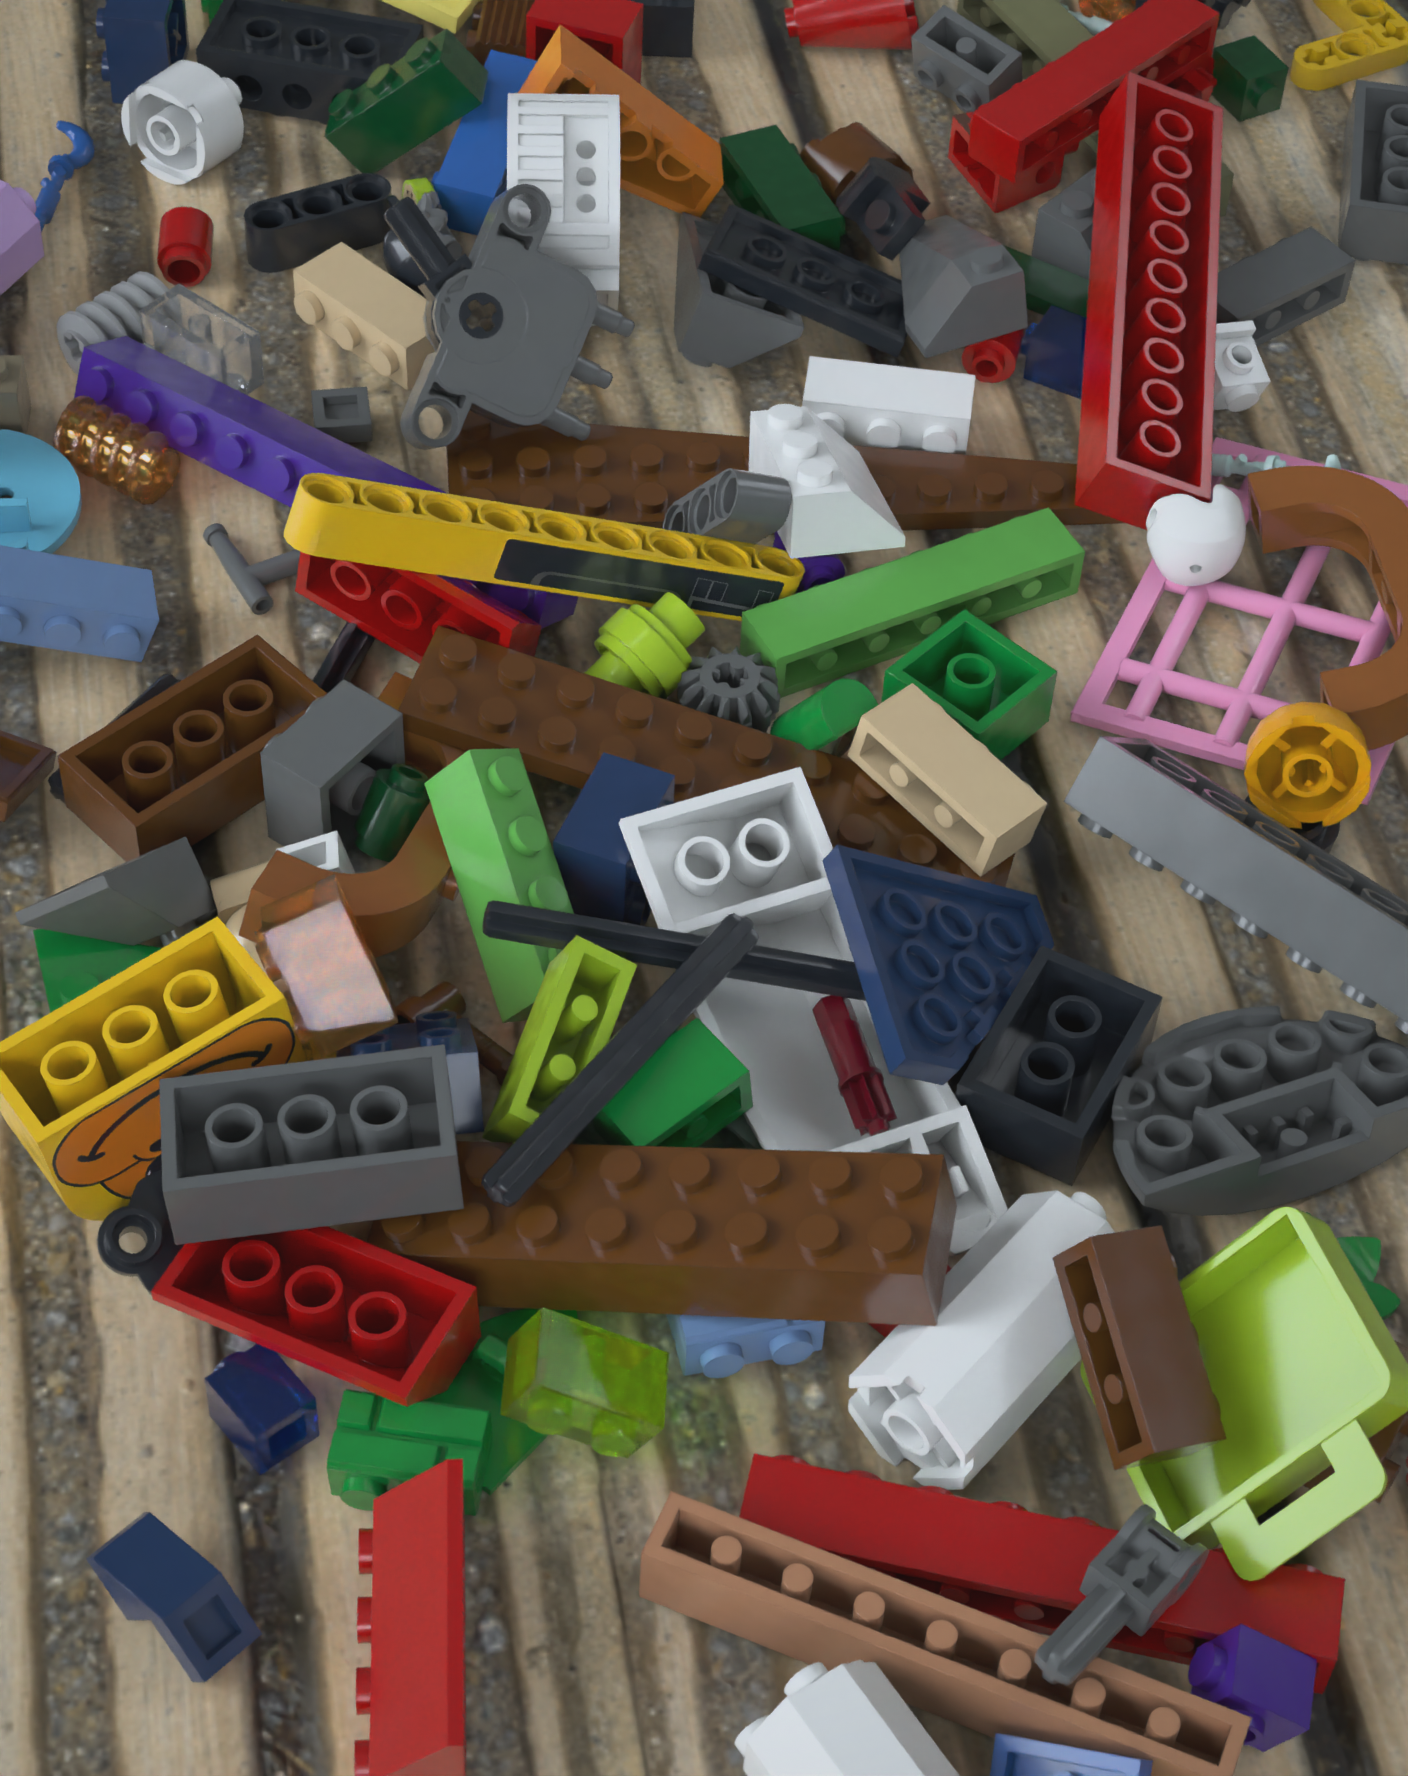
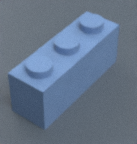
M0 545V641L142 662L159 622L152 570Z

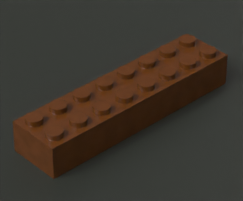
M457 1141L464 1209L373 1220L367 1243L476 1286L478 1306L937 1326L957 1204L944 1154L571 1144L515 1205L506 1207L499 1202H493L487 1196L488 1192L481 1184L483 1175L513 1142Z

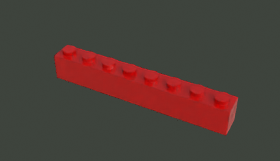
M756 1453L753 1455L739 1514L740 1518L1021 1628L1050 1636L1087 1597L1079 1589L1088 1565L1119 1532V1530L1101 1527L1097 1522L1084 1517L1073 1516L1062 1519L1029 1512L1021 1505L1013 1502L995 1501L987 1503L955 1496L952 1492L938 1486L927 1485L916 1488L883 1481L875 1474L867 1471L851 1470L840 1472L812 1466L805 1460L791 1455L770 1457ZM1215 1548L1209 1550L1203 1567L1185 1593L1166 1609L1142 1637L1124 1625L1105 1647L1190 1666L1197 1647L1237 1625L1243 1624L1317 1659L1313 1692L1323 1694L1338 1659L1345 1578L1323 1574L1319 1569L1310 1565L1289 1564L1286 1566L1281 1565L1260 1580L1248 1581L1236 1574L1224 1549Z

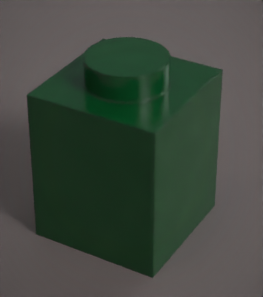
M1253 35L1213 48L1212 57L1215 64L1212 76L1217 79V83L1211 95L1237 121L1241 122L1280 109L1289 67L1266 45Z

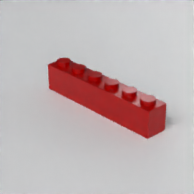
M1198 0L1146 1L1135 11L1122 19L1114 21L1108 28L1092 38L1081 42L1076 48L1057 60L1049 62L1044 68L1027 79L1014 84L1000 96L987 104L979 106L972 113L969 123L970 137L967 155L1011 183H1017L1099 129L1100 114L1128 71L1166 86L1212 56L1220 13Z

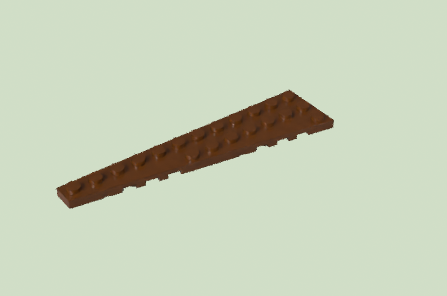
M469 411L459 435L452 443L446 446L449 494L662 529L665 515L675 501L725 469L733 468L749 471L750 437L589 424L591 427L590 434L586 440L581 441L573 436L567 437L542 424L510 428ZM852 445L862 456L902 531L989 528L1010 521L1015 517L1024 516L1048 507L1063 525L1124 523L1075 505L1077 464Z

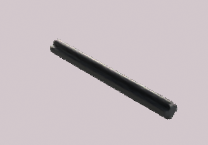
M495 900L488 902L482 924L483 933L489 938L563 950L577 935L631 962L677 969L707 938L706 936ZM755 945L726 976V978L866 1001L855 963L852 961Z
M735 913L727 915L488 1169L482 1177L481 1184L488 1192L487 1196L493 1202H499L506 1207L515 1205L757 944L759 935L753 928L754 923L747 916L742 918Z

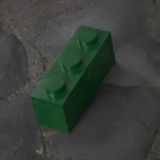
M446 28L430 40L422 38L408 50L406 56L390 66L386 63L378 67L371 74L367 82L354 91L346 89L338 94L328 109L330 115L324 137L361 173L374 174L483 103L489 72Z
M777 125L720 138L719 144L721 145L724 180L722 188L735 206L839 252L840 237L845 233L846 228L845 218L840 213L837 205L832 203L823 190L819 177L815 173H811L804 164L796 145L789 143Z

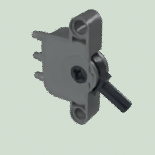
M530 184L516 185L494 199L469 257L464 254L457 259L453 258L413 199L409 197L403 198L384 213V219L427 278V281L418 286V288L427 299L423 315L426 337L436 352L426 356L400 421L404 438L415 448L428 450L444 447L452 443L459 435L469 411L510 428L542 424L567 437L573 436L581 441L586 440L590 434L591 427L589 424L579 420L577 416L558 408V403L570 376L603 389L608 388L612 382L613 375L611 372L602 369L599 364L579 355L591 325L594 324L610 333H618L624 337H629L633 332L635 324L632 320L624 317L621 312L598 302L594 286L589 278L580 271L537 251L550 220L551 207L545 193L536 186ZM514 198L522 200L530 209L531 220L527 228L518 227L509 217V203ZM480 307L485 316L479 321L480 326L471 329L465 320L470 317V310ZM426 407L433 408L442 417V432L435 439L428 438L419 428V416Z

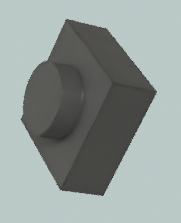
M367 387L311 390L314 428L344 443L372 441V424Z

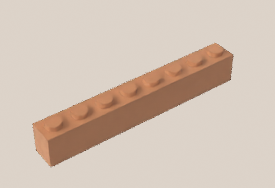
M673 1491L670 1492L641 1552L639 1597L809 1665L821 1662L828 1672L841 1664L851 1663L856 1660L875 1662L905 1703L992 1738H995L996 1733L1010 1734L1152 1760L1151 1776H1233L1252 1717L1098 1657L1093 1659L1072 1684L1064 1685L1059 1682L1051 1684L1042 1677L1043 1671L1035 1663V1653L1048 1639L1047 1637Z

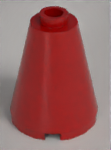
M792 0L793 7L784 8L789 39L799 37L801 47L912 50L911 37L919 30L914 0Z

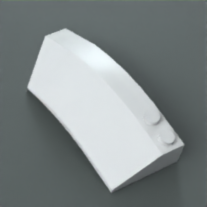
M801 767L620 819L618 824L659 929L707 937L727 915L735 913L742 918L747 916L753 921V928L759 935L756 944L758 946L854 962L822 862L832 851L833 846ZM725 977L693 1013L749 1070L753 1107L746 1111L743 1116L761 1147L767 1150L944 1154L957 1204L949 1256L953 1257L969 1251L1003 1216L1008 1208L966 1105H960L948 1083L938 1085L890 1075L867 1002L848 998L851 1001L877 1068L881 1069L884 1085L897 1115V1119L889 1122L891 1127L889 1131L870 1136L868 1132L861 1136L859 1129L854 1127L844 1098L840 1095L837 1087L839 1080L812 1011L822 997L830 995Z

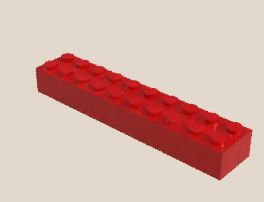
M1128 71L1100 114L1075 505L1147 530L1146 521L1153 504L1162 497L1172 494H1186L1206 503H1209L1211 500L1223 108Z

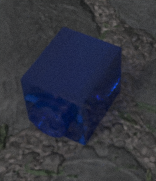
M1051 305L1039 324L1031 323L1025 332L1020 349L1021 354L1026 355L1023 378L1081 399L1087 318Z
M256 1344L245 1352L239 1351L230 1354L215 1367L210 1375L204 1378L210 1417L259 1475H262L320 1436L315 1396L277 1352Z

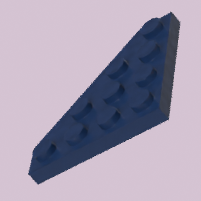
M836 845L822 862L889 1074L944 1085L959 1071L969 1058L968 1055L992 1028L1040 946L1042 945L1049 949L1054 947L1055 944L1038 897L1035 894Z

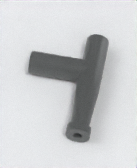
M212 524L203 533L204 540L209 546L213 547L226 573L252 612L256 615L265 614L273 606V599L264 585L290 577L298 572L300 551L296 549L249 565L228 538V532L222 524Z

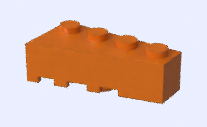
M561 24L559 25L518 93L619 95L620 188L682 214L685 212L701 218L724 184L721 145Z

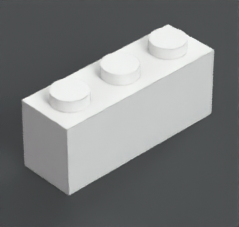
M810 356L802 407H808L851 445L966 455L976 375Z

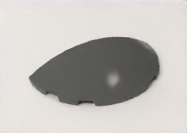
M1278 1006L1249 1007L1204 1016L1182 1024L1149 1044L1144 1051L1142 1065L1131 1077L1124 1075L1117 1087L1111 1118L1113 1120V1151L1120 1171L1130 1189L1143 1206L1169 1213L1197 1216L1232 1215L1269 1209L1307 1198L1342 1184L1380 1165L1408 1148V1048L1378 1036L1376 1023L1373 1020L1331 1010L1325 1011L1322 1018L1316 1022L1283 1019Z

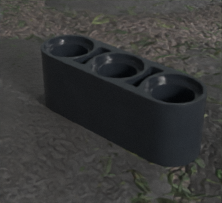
M362 173L251 204L244 212L248 263L254 269L261 272H281L302 266L340 242H343L355 251L382 243L384 236L391 228L384 219V213L390 208L387 197L392 196L390 182L378 174Z

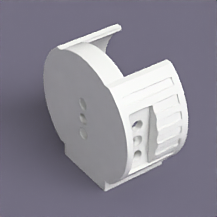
M508 93L507 190L516 185L530 184L542 190L550 201V220L537 251L580 271L589 278L594 286L597 301L618 311L620 260L619 95ZM512 199L508 207L510 219L518 227L527 228L531 220L529 207L522 200Z

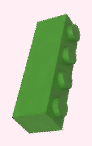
M519 748L468 750L424 784L502 1023L525 1021L529 1017L549 963L562 950L489 938L483 933L482 929L486 906L488 902L495 900L574 914Z

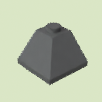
M183 837L90 877L16 912L15 915L20 925L133 946L159 936L163 946H167L198 928L195 919L217 907L187 838Z

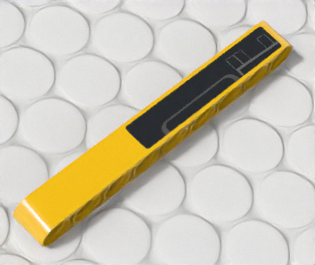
M309 473L300 479L284 529V538L288 544L294 549L312 556L624 604H638L650 608L665 593L671 592L680 598L696 615L742 621V612L756 608L764 603H771L794 595L805 573L804 565L798 558L790 559L787 551L775 547L325 473Z

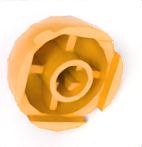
M1300 701L1282 706L1262 719L1248 740L1244 776L1250 800L1260 811L1288 828L1302 829L1301 822L1315 823L1322 821L1323 827L1337 824L1356 811L1369 792L1371 757L1365 737L1361 729L1347 713L1328 704Z

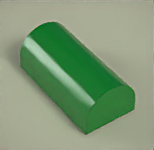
M848 678L839 679L778 716L771 726L770 734L802 744L807 750H819L857 727L861 716L879 704L871 691L859 681Z

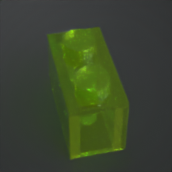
M542 1307L508 1339L500 1415L526 1423L532 1430L538 1433L558 1434L590 1445L596 1452L602 1455L621 1456L628 1459L664 1429L669 1352Z

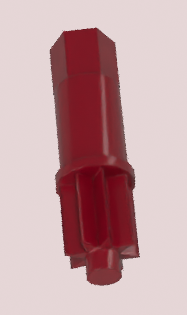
M833 995L822 997L812 1011L839 1080L837 1087L840 1095L844 1098L854 1127L859 1129L861 1136L868 1132L870 1136L889 1131V1128H891L889 1122L897 1119V1115L884 1085L881 1069L877 1068L851 1001L848 998Z

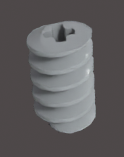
M139 271L130 276L127 282L122 281L111 287L110 292L104 291L95 296L93 302L86 301L79 305L75 312L69 311L60 316L56 325L57 338L67 363L74 373L78 375L84 346L127 336L149 347L150 340L158 342L166 338L167 330L175 332L181 329L184 320L179 304L168 287L152 274Z

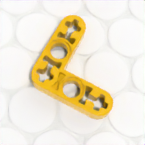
M1313 0V3L1344 32L1298 47L1293 54L1289 74L1293 84L1299 88L1320 91L1403 65L1408 62V22L1384 0Z

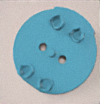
M0 430V497H12L0 498V545L52 554L68 539L78 522L82 506L78 476L68 459L43 440L17 431Z

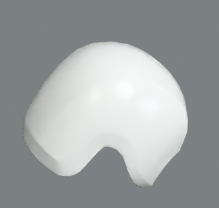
M1222 484L1214 486L1212 503L1202 502L1186 494H1172L1162 497L1153 504L1146 521L1148 530L1146 536L1147 543L1159 571L1168 580L1184 586L1204 585L1225 576L1238 561L1245 542L1246 524L1241 501L1229 488Z

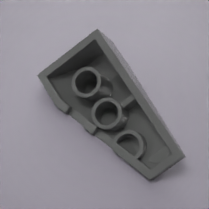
M683 212L679 220L674 334L678 352H681L687 360L699 366L711 367L714 363L730 369L800 338L805 328L801 314L698 269L702 256L719 224Z
M948 215L925 221L899 252L906 332L925 358L1028 327L1024 271L1003 244Z

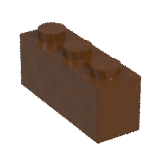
M1162 1225L1090 1236L1053 1257L1054 1266L1114 1470L1186 1457L1227 1439L1220 1419L1219 1402L1210 1386L1199 1350L1198 1333L1190 1320L1177 1277L1176 1261L1169 1251Z

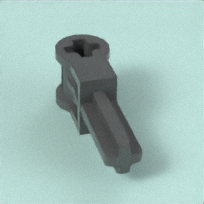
M1146 1503L1141 1505L1126 1521L1118 1534L1088 1565L1079 1589L1087 1597L1036 1651L1035 1663L1043 1671L1042 1677L1051 1684L1059 1682L1064 1685H1070L1124 1625L1142 1637L1166 1609L1174 1604L1189 1588L1203 1567L1209 1550L1199 1542L1190 1546L1155 1520L1156 1511Z

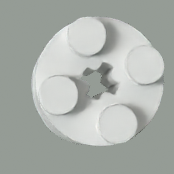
M184 59L180 60L138 86L124 100L121 119L125 137L130 147L137 143L146 157L140 162L154 176L171 184L181 185L200 177L241 148L244 133L243 117L239 107L242 100L241 92L231 79L221 78L214 71L200 63Z

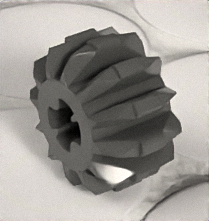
M738 646L731 653L723 654L712 647L706 658L692 656L689 668L686 672L682 673L681 682L678 683L677 698L680 699V705L767 733L768 727H770L771 721L775 720L776 713L779 712L781 695L778 693V679L775 675V668L764 666L760 653L747 657L742 656Z

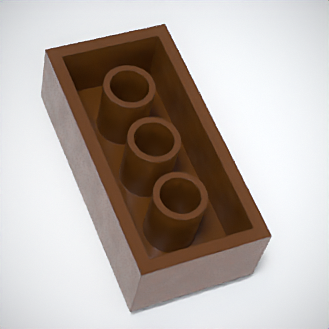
M257 634L57 755L66 807L126 862L183 837L187 838L192 847L265 800L260 753L274 735L286 731L305 714L315 699L325 696L327 693Z

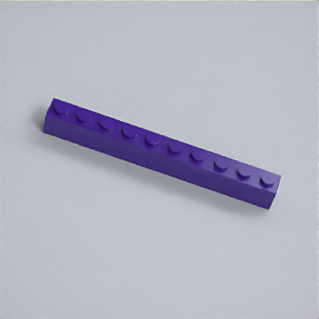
M127 336L83 347L74 394L75 400L289 507H292L300 479L309 473H325L446 493ZM461 579L472 583L482 592L510 608L521 611L529 619L542 625L541 629L573 615L578 596Z

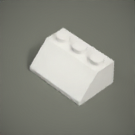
M778 404L772 406L769 410L750 412L749 472L785 478L791 488L789 514L784 525L777 531L790 559L905 547V535L858 450L806 406L798 407L791 404Z

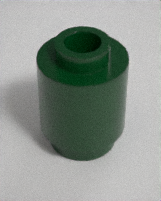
M398 763L393 764L391 769H379L376 771L354 825L358 832L355 844L361 851L386 862H391L397 856L430 802L424 784L428 781V777L423 772L414 767Z

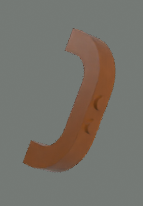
M1288 466L1248 473L1249 518L1262 554L1302 546H1326L1342 550L1354 556L1364 565L1369 573L1396 642L1386 653L1369 662L1320 672V703L1328 704L1347 713L1361 729L1369 751L1386 746L1407 736L1408 508L1386 487L1367 477L1346 470L1322 466Z
M395 672L377 699L398 710L413 679ZM403 730L405 765L420 770L428 777V780L467 752ZM429 802L397 856L384 867L371 872L347 874L328 871L277 850L251 888L239 936L283 954L325 962H352L376 958L391 953L414 940L428 925L443 898L454 902L459 894V888L431 803Z

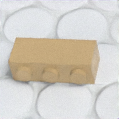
M343 242L338 243L293 270L294 306L296 313L304 322L320 329L334 339L343 349L350 350L373 366L380 375L390 378L407 391L414 387L426 356L436 352L426 337L423 315L427 301L426 298Z
M913 683L861 716L847 756L980 877L1031 841L1047 802L1028 783L1016 776L983 743L977 741L951 718L938 703L932 701Z

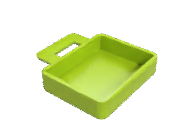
M1288 1206L1279 1207L1179 1281L1190 1320L1198 1333L1199 1350L1210 1386L1219 1402L1220 1419L1227 1439L1186 1457L1126 1468L1143 1504L1146 1503L1156 1511V1521L1190 1546L1199 1542L1210 1550L1221 1543L1236 1574L1248 1581L1264 1578L1383 1494L1387 1485V1474L1369 1438L1408 1411V1364L1331 1228L1321 1219ZM1081 1361V1378L1095 1405L1083 1361ZM1332 1465L1335 1470L1334 1474L1261 1525L1259 1524L1257 1517Z

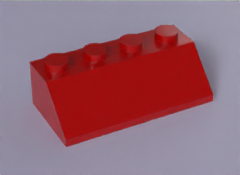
M300 552L295 592L343 620L356 624L362 631L419 664L438 625L535 657L542 625L529 619L521 611L512 609L482 592L468 581L448 576L317 557Z
M328 1226L184 1244L151 1290L154 1301L406 1407L447 1391L481 1337L476 1286Z
M447 1459L373 1499V1528L359 1529V1575L372 1574V1596L358 1597L357 1640L358 1644L371 1643V1667H356V1714L370 1715V1739L355 1740L354 1776H466V1575L463 1459Z

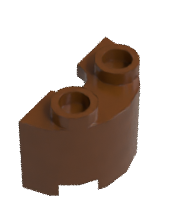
M859 122L839 128L822 140H811L803 147L800 153V158L809 171L819 177L823 190L833 204H836L837 197L870 157L881 158L905 170L913 178L911 167L894 150Z

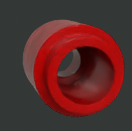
M182 206L167 211L161 218L157 264L164 278L175 286L193 287L198 285L211 269L214 225L211 218L203 211L193 207Z
M1024 328L965 346L962 354V364L966 372L970 375H976L975 379L985 383H999L1008 379L1014 373L1024 337Z

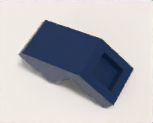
M151 1512L141 1514L86 1558L126 1619L151 1620L192 1682L205 1683L262 1635L223 1574Z

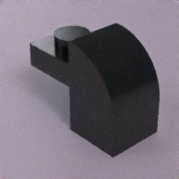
M870 157L836 199V205L840 213L855 221L877 253L891 261L894 260L925 223L926 220L922 213L930 205L929 200L908 172L878 157Z

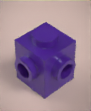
M1239 1624L1197 1647L1188 1670V1680L1190 1685H1192L1191 1694L1252 1717L1243 1746H1251L1265 1752L1308 1731L1310 1728L1317 1659L1243 1624Z

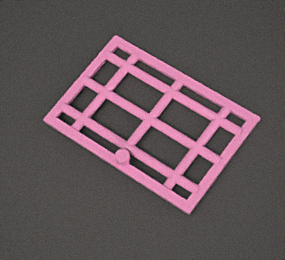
M1216 437L1212 445V453L1232 455L1233 459H1235L1242 453L1247 456V462H1265L1268 455H1278L1281 460L1286 461V466H1325L1322 463ZM1353 472L1386 487L1408 508V485ZM1211 476V500L1209 503H1212L1214 486L1220 484L1223 477ZM1246 476L1239 489L1225 487L1229 488L1240 499L1245 516V524L1247 525L1250 518L1248 478ZM1306 546L1282 597L1218 580L1198 586L1175 584L1161 574L1152 558L1071 712L1070 721L1128 738L1147 739L1156 746L1244 770L1247 744L1241 743L1239 740L1250 717L1262 720L1278 708L1292 704L1261 694L1294 625L1359 642L1349 666L1363 664L1378 658L1391 629L1380 601H1378L1370 621L1305 604L1331 547ZM1164 590L1184 595L1150 664L1129 659ZM1207 602L1271 619L1238 689L1173 671ZM1118 680L1138 686L1126 710L1106 705ZM1161 693L1227 710L1215 735L1152 718L1150 715ZM1395 742L1369 751L1371 757V781L1369 792L1361 804L1368 806Z

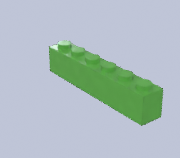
M1048 507L742 612L740 653L745 657L760 653L764 666L775 668V675L778 679V693L781 695L780 698L904 655L964 609L988 625L1078 593L1085 550Z

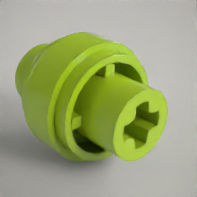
M671 592L665 593L649 610L638 604H633L628 609L621 607L599 628L600 637L594 644L601 657L584 673L666 699L678 687V683L681 682L682 673L686 672L692 659L686 649L705 631L704 625L697 615Z

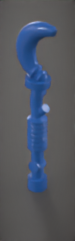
M60 120L56 123V128L67 135L72 141V152L51 157L48 163L51 181L45 177L40 182L42 189L35 202L37 210L34 215L40 221L41 234L45 224L50 223L61 199L59 191L62 189L64 181L72 178L75 169L82 168L90 163L95 155V146L91 136L83 128L71 122Z

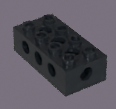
M223 0L196 48L197 63L208 67L221 78L226 77L234 81L242 96L241 103L239 104L240 108L267 112L275 116H290L318 121L327 125L330 115L328 109L335 97L346 89L354 91L366 83L371 74L381 65L387 63L391 66L405 57L408 50L417 41L424 38V25L283 0Z

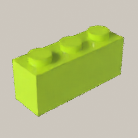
M577 935L549 963L482 1138L490 1142L514 1143L609 1042L637 964Z

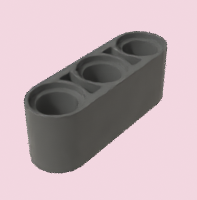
M733 468L725 469L675 501L665 515L662 529L756 544L778 531L784 525L791 505L789 482L782 477Z

